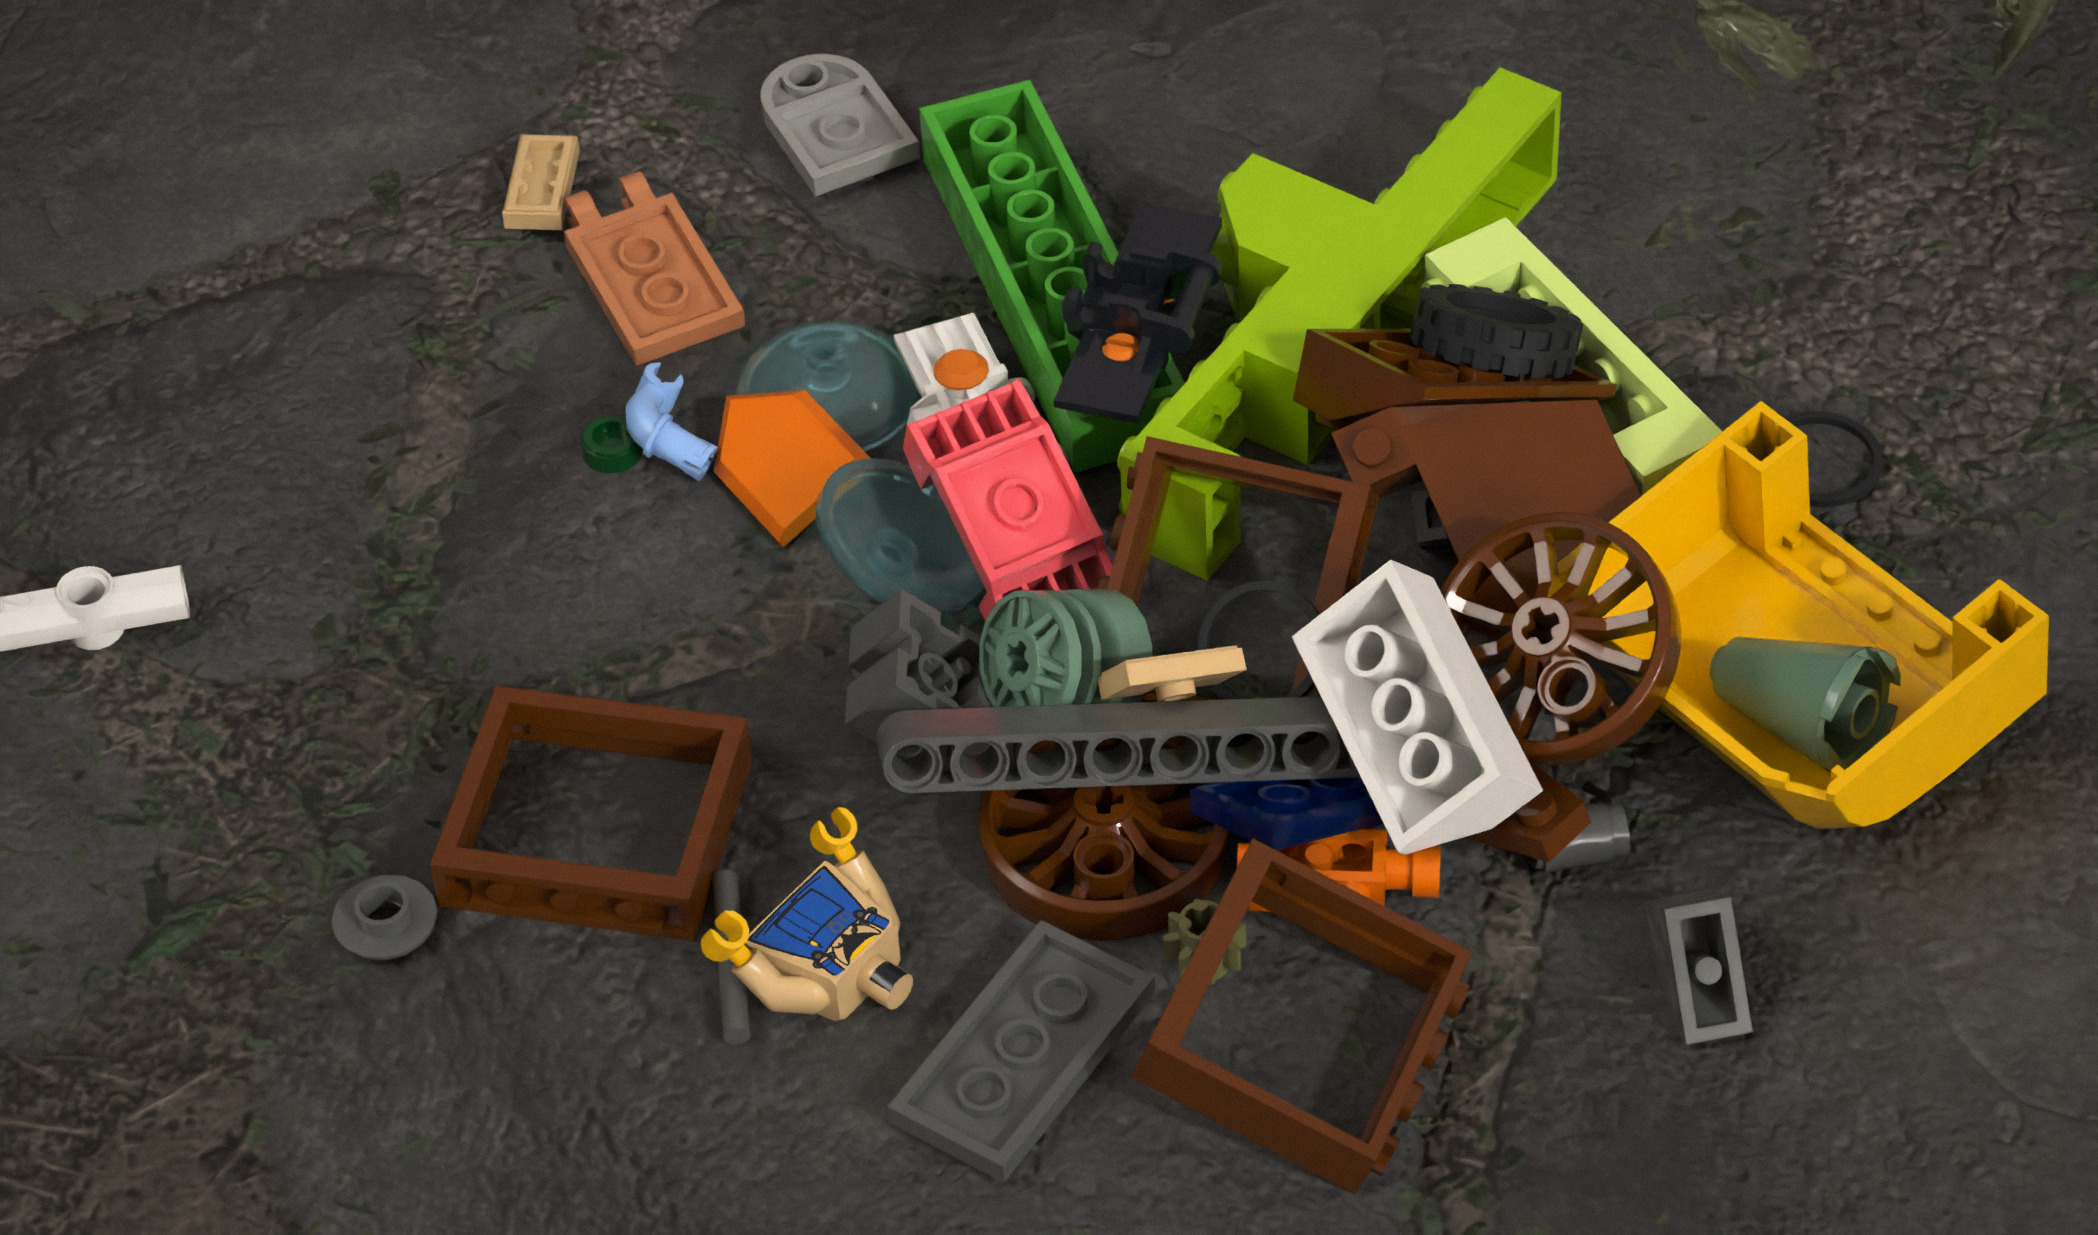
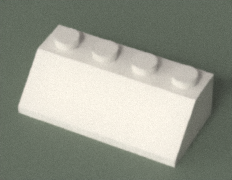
M1389 560L1292 636L1399 853L1406 855L1493 829L1543 792L1533 769L1433 577L1396 561Z

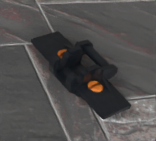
M1140 204L1114 265L1107 263L1102 258L1103 248L1101 244L1093 241L1088 244L1082 258V268L1088 284L1083 294L1078 287H1070L1062 302V314L1068 333L1079 339L1080 342L1055 396V408L1134 424L1139 423L1161 369H1166L1169 362V352L1181 354L1191 348L1195 338V332L1192 327L1208 289L1216 285L1223 271L1222 263L1217 257L1210 254L1222 227L1221 217L1152 204ZM1174 299L1177 300L1171 316L1160 313L1164 303L1171 302Z

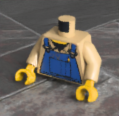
M837 807L831 813V819L838 827L841 839L831 837L823 823L819 820L812 826L810 832V841L818 852L825 855H835L838 860L835 867L829 862L824 861L750 933L746 920L735 911L727 910L715 919V925L718 930L728 937L729 942L724 940L713 929H709L701 939V949L704 955L712 961L718 962L730 959L734 963L732 972L768 1009L774 1012L819 1014L833 1021L846 1019L868 996L886 1008L894 1010L906 1000L913 985L912 975L898 967L901 960L898 936L901 925L885 884L864 850L856 852L850 841L856 835L857 822L854 815L842 807Z

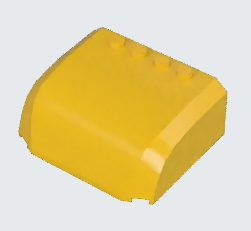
M1762 401L1608 522L1630 535L1653 558L1665 576L1677 604L1681 624L1680 656L1672 684L1658 709L1794 819L1816 829L1865 827L1888 820L1952 774L2047 694L2049 615L2001 579H1998L1952 617V621L1810 514L1807 435ZM1582 544L1557 563L1560 588L1567 582ZM1608 548L1588 595H1591L1626 565L1628 558L1616 550ZM1647 581L1602 618L1640 611L1652 606L1653 597ZM1656 631L1600 642L1598 644L1648 660L1653 651ZM1738 636L1869 646L1885 650L1896 659L1901 674V686L1890 683L1888 703L1898 706L1894 724L1887 736L1846 770L1837 764L1829 772L1719 698L1714 691L1713 681L1710 678L1712 658L1721 646L1726 645L1731 639ZM1609 668L1633 689L1637 687L1641 678Z

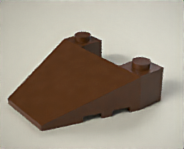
M1597 400L1388 407L1331 433L1351 481L1371 486L1380 499L1419 481L1423 482L1458 562L1487 535L1516 520L1543 513L1568 512L1584 514L1610 522L1641 497ZM1557 541L1555 543L1557 563L1581 545L1583 541ZM1534 547L1515 555L1506 561L1505 565L1531 598L1534 599L1538 587L1535 551ZM1493 574L1484 581L1471 600L1472 603L1502 613H1517L1519 610L1515 601ZM1463 620L1460 627L1469 647L1495 642L1507 634L1468 620Z

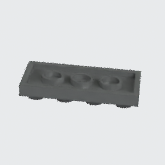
M1040 920L887 1106L889 1123L1005 1183L1155 994V976Z

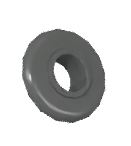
M381 875L365 879L348 889L335 904L331 924L336 940L349 953L366 960L386 961L405 956L420 947L434 930L438 910L433 894L421 882L406 876ZM388 907L399 910L396 915L389 919L372 920L368 918L371 913L378 909Z

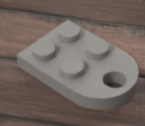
M812 54L794 58L774 69L762 85L760 97L764 123L815 197L920 159L919 141L871 74L862 65L849 58L832 54ZM804 81L817 82V84L808 87L796 85Z

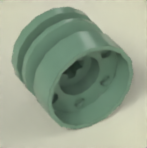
M1116 589L1013 591L998 600L986 618L979 643V671L986 696L993 707L1141 702L1146 695L1101 700L1097 681L1101 673L1126 660L1152 657V642L1145 618L1133 600Z

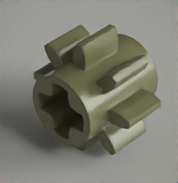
M1194 899V902L1187 905L1180 914L1177 912H1170L1168 914L1169 933L1162 936L1163 958L1169 961L1179 960L1180 979L1218 906L1216 902ZM1240 923L1210 985L1215 984L1216 980L1223 977L1229 969L1233 971L1241 969V949L1247 947L1245 923Z

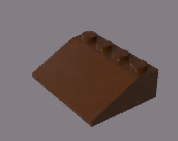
M1307 329L1293 401L1315 412V420L1331 427L1343 428L1352 424L1353 420L1364 419L1388 407L1512 403L1527 400L1529 402L1598 401L1614 397L1617 385L1574 365L1571 374L1564 373V377L1553 378L1545 375V378H1530L1525 374H1519L1518 377L1502 375L1497 370L1489 369L1486 372L1471 368L1472 365L1467 363L1458 365L1444 360L1443 355L1433 356L1423 351V347L1415 346L1412 343V338H1410L1411 329Z

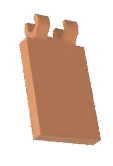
M637 171L618 178L619 185L626 195L625 198L620 199L623 210L608 216L601 217L587 190L564 197L565 204L572 214L571 217L567 218L570 229L564 231L566 248L635 366L745 326L744 309L673 193L656 198L643 173Z

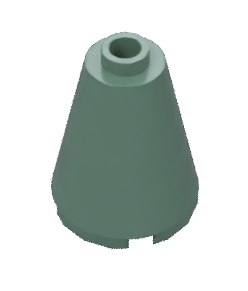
M1738 636L1731 639L1726 645L1721 646L1714 654L1710 664V678L1713 681L1714 691L1719 698L1829 772L1837 764L1844 770L1851 766L1890 733L1896 718L1898 706L1888 703L1890 683L1901 686V674L1896 659L1885 650L1876 647Z

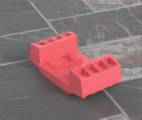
M1020 379L968 401L961 402L946 410L939 411L919 421L907 424L903 444L904 453L920 489L935 485L987 591L978 606L985 621L998 600L1013 591L1097 589L1101 578L1104 575H1111L1113 564L1106 551L1103 533L1048 422L1039 415Z

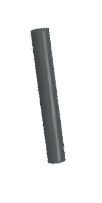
M731 870L716 872L712 876L714 918L716 919L722 912L727 910L735 911L741 915L738 875ZM715 925V931L719 933V935L724 940L729 942L728 937L722 931L718 930V928ZM728 959L718 962L723 1039L728 1044L740 1045L750 1039L747 986L732 972L734 963Z

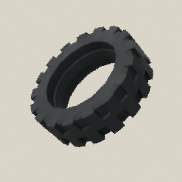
M1436 284L1430 285L1429 288L1423 287L1420 290L1410 338H1412V343L1415 346L1423 347V351L1433 356L1443 355L1444 360L1458 365L1467 363L1472 365L1471 368L1486 372L1492 369L1508 376L1518 377L1519 374H1525L1530 378H1545V375L1560 378L1564 377V373L1569 375L1573 372L1583 323H1580L1581 319L1579 317L1569 315V311L1559 306H1547L1548 302L1536 298L1525 299L1520 297L1521 294L1504 291V293L1494 292L1491 288L1475 286L1474 289H1471L1461 284H1449V287Z

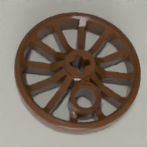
M1553 512L1537 514L1511 522L1490 533L1473 546L1457 563L1441 588L1440 592L1459 628L1463 620H1468L1507 633L1495 642L1469 648L1480 668L1506 663L1501 671L1487 681L1498 704L1524 684L1509 725L1528 762L1549 765L1569 764L1591 759L1612 750L1633 736L1646 724L1662 703L1672 684L1681 648V624L1674 595L1659 566L1647 551L1626 532L1604 520L1578 513ZM1562 540L1583 541L1567 582L1560 588L1555 543ZM1534 547L1538 576V587L1534 599L1531 598L1505 565L1506 561ZM1608 548L1614 549L1628 558L1626 565L1595 592L1588 595ZM1493 574L1515 601L1519 610L1517 613H1502L1472 603L1471 600L1484 581ZM1647 581L1653 597L1652 606L1640 611L1602 618ZM1549 630H1551V635H1552V637H1553V640H1551V641H1550V635H1549V632H1548ZM1656 631L1653 651L1648 660L1598 644L1600 642ZM1585 660L1641 678L1629 698L1619 706L1611 697L1610 689L1605 679ZM1578 680L1588 682V690L1585 697L1578 704L1566 707L1565 700L1572 688V683ZM1544 705L1554 714L1555 738L1545 741L1528 740L1541 707ZM1604 715H1606V719L1581 733H1578V728L1589 727L1597 723Z
M1181 736L1171 737L1164 742L1161 748H1177L1184 744L1186 739ZM1105 739L1097 745L1095 750H1112L1121 743L1122 739ZM1050 740L1039 741L1029 749V752L1036 754L1047 752L1057 742ZM1224 782L1030 789L1050 805L1014 798L1021 789L983 791L978 814L980 844L988 874L996 890L1011 908L1030 922L1037 925L1042 920L1079 939L1121 940L1143 936L1168 927V914L1170 912L1180 914L1187 905L1194 902V899L1205 900L1216 886L1225 867L1231 836V806ZM1185 785H1189L1198 794L1164 802ZM1205 823H1213L1214 826L1211 832L1204 835L1178 830ZM1003 825L1033 832L1004 837L998 834L999 826ZM1163 857L1193 862L1195 864L1187 871H1180ZM1046 859L1029 873H1020L1014 868L1015 865ZM1135 870L1159 889L1138 896L1135 890ZM1109 871L1110 874L1101 875V872ZM1074 873L1075 887L1070 897L1051 892L1053 888Z

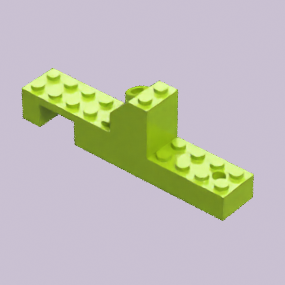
M1500 67L1484 86L1479 85L1471 92L1465 107L1453 120L1448 119L1441 125L1435 140L1422 154H1415L1411 158L1400 179L1390 189L1385 188L1382 190L1374 204L1255 153H1252L1235 172H1229L1222 180L1217 193V202L1221 205L1219 217L1222 218V227L1210 254H1213L1222 263L1223 271L1219 280L1225 284L1236 323L1228 328L1221 344L1207 360H1200L1196 363L1190 372L1187 382L1172 398H1165L1159 404L1153 419L1137 436L1129 437L1122 446L1117 460V467L1121 472L1119 511L1122 514H1127L1133 491L1127 488L1129 467L1134 468L1137 453L1143 452L1147 436L1239 457L1240 455L1233 451L1246 437L1303 464L1309 465L1332 438L1331 433L1340 428L1317 422L1315 420V412L1293 401L1307 329H1411L1419 293L1424 283L1425 254L1505 217L1516 227L1557 180L1562 92ZM1173 471L1151 555L1207 581L1241 543L1240 486Z

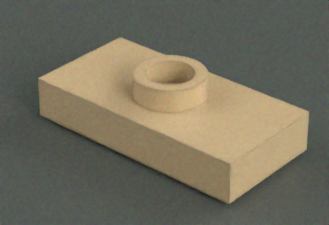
M525 134L520 136L502 213L505 229L563 230L568 208L564 197L571 194L580 153L578 136Z
M1237 645L1126 660L1101 673L1097 681L1101 700L1156 693L1157 702L1178 701L1196 695L1195 687L1219 684L1247 670L1242 647L1237 648Z

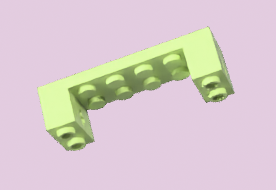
M1506 217L1425 254L1424 283L1421 288H1429L1430 285L1436 284L1449 287V284H1461L1471 289H1474L1475 286L1491 288L1494 292L1504 293V291L1521 294L1520 297L1525 299L1536 298L1548 302L1547 306H1559L1569 311V315H1576L1581 319L1580 323H1583V329L1574 365L1617 385L1614 397L1598 400V403L1641 496L1723 432Z

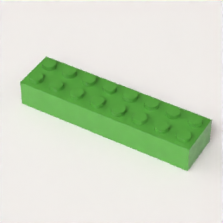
M1031 80L919 108L925 165L1035 391L1059 444L1064 447L1068 455V463L1073 473L1116 462L1126 440L1133 435L1137 436L1153 419L1159 404L1167 397L1172 398L1185 382L1169 353V362L1166 369H1161L1138 424L1054 407L1055 396L1080 342L1079 339L1068 333L1062 314L1064 297L1070 287H1078L1083 294L1088 284L1082 268V258L1090 242L1093 241L1101 244L1103 248L1102 258L1111 265H1114L1119 253Z

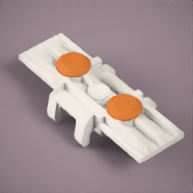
M974 312L894 335V342L922 397L910 407L907 424L929 417L939 411L956 406L961 402L983 395L988 391L995 390L1018 379L1021 380L1032 402L1035 399V391L1030 381L1026 378L1018 377L1008 380V371L1004 363H999ZM1059 444L1067 462H1069V458L1064 447ZM931 485L936 496L940 497L935 485Z

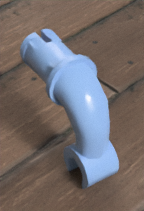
M650 363L643 372L635 394L626 404V429L633 440L643 448L644 456L650 458L652 455H655L660 459H664L697 481H700L710 468L718 447L704 439L698 438L672 422L673 416L669 412L672 411L684 383L683 377L680 374L676 381L662 383L656 377L661 363Z

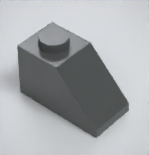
M1708 889L1645 901L1655 967L1682 1042L1687 1045L1753 1032L1731 897Z

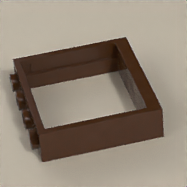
M1147 436L1143 452L1137 453L1134 468L1129 467L1127 488L1133 491L1127 514L1120 513L1113 526L1110 546L1111 550L1116 552L1111 575H1104L1097 589H1116L1133 600L1135 605L1138 606L1172 472L1175 471L1338 508L1313 604L1320 615L1358 585L1380 497L1369 485ZM1301 655L1291 692L1301 684L1309 672ZM1314 685L1304 697H1317L1321 695L1316 685ZM1156 693L1146 694L1141 702H1157ZM1194 695V696H1192V697H1189V698H1186V699H1182V700H1178V701H1196V700H1212V699L1203 698V697H1199V696H1195V695ZM1304 732L1294 742L1300 744L1309 743L1319 732Z
M495 686L430 863L439 907L696 942L712 891V876L718 872L753 761L748 719L729 716L723 713H705L667 708L656 704L643 705L604 700L594 696L580 697L542 692L536 689ZM512 740L712 765L677 876L473 849ZM462 879H468L471 883H464L461 881ZM668 907L678 908V911H670Z
M1252 838L1130 1077L1356 1194L1370 1171L1380 1176L1383 1175L1391 1156L1398 1147L1400 1139L1389 1134L1396 1118L1404 1123L1408 1121L1421 1097L1425 1086L1416 1082L1414 1078L1420 1066L1429 1071L1432 1069L1449 1034L1439 1029L1438 1026L1444 1014L1453 1019L1456 1017L1469 992L1470 985L1460 981L1473 952ZM1251 901L1426 991L1359 1138L1338 1129L1179 1046Z

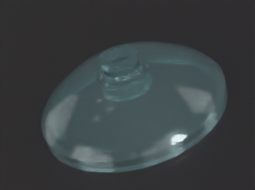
M836 320L802 324L769 339L748 358L740 372L737 383V395L806 390L864 452L886 442L904 427L908 421L910 407L917 403L919 391L892 337L862 324Z
M877 458L856 460L838 468L822 487L816 502V522L822 542L841 573L869 597L883 603L897 591L903 589L941 612V615L955 613L970 605L984 588L935 485L920 489L910 465Z

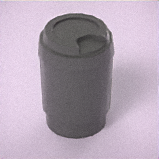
M1603 802L1585 804L1591 823L1550 862L1528 856L1531 866L1542 872H1556L1611 862L1613 858L1628 856L1630 850L1629 827L1622 805L1620 803L1605 805Z

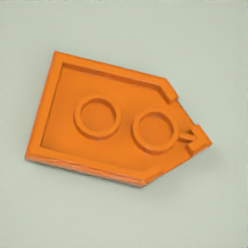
M806 390L726 396L713 472L782 547H785L876 465Z

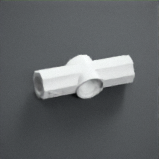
M178 565L111 577L102 568L83 566L65 574L58 582L57 587L0 597V652L68 639L79 648L99 650L115 643L123 634L124 629L191 617L182 567Z

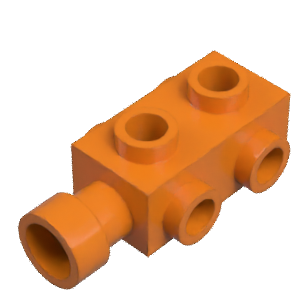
M1292 816L1274 818L1268 823V826L1253 825V839L1385 906V889L1412 890V897L1439 898L1441 844L1405 855L1399 853L1397 849H1387V830H1374L1368 822L1360 819L1343 820L1335 828L1307 827L1302 820ZM1238 843L1237 867L1250 843ZM1252 901L1250 903V911L1271 912Z

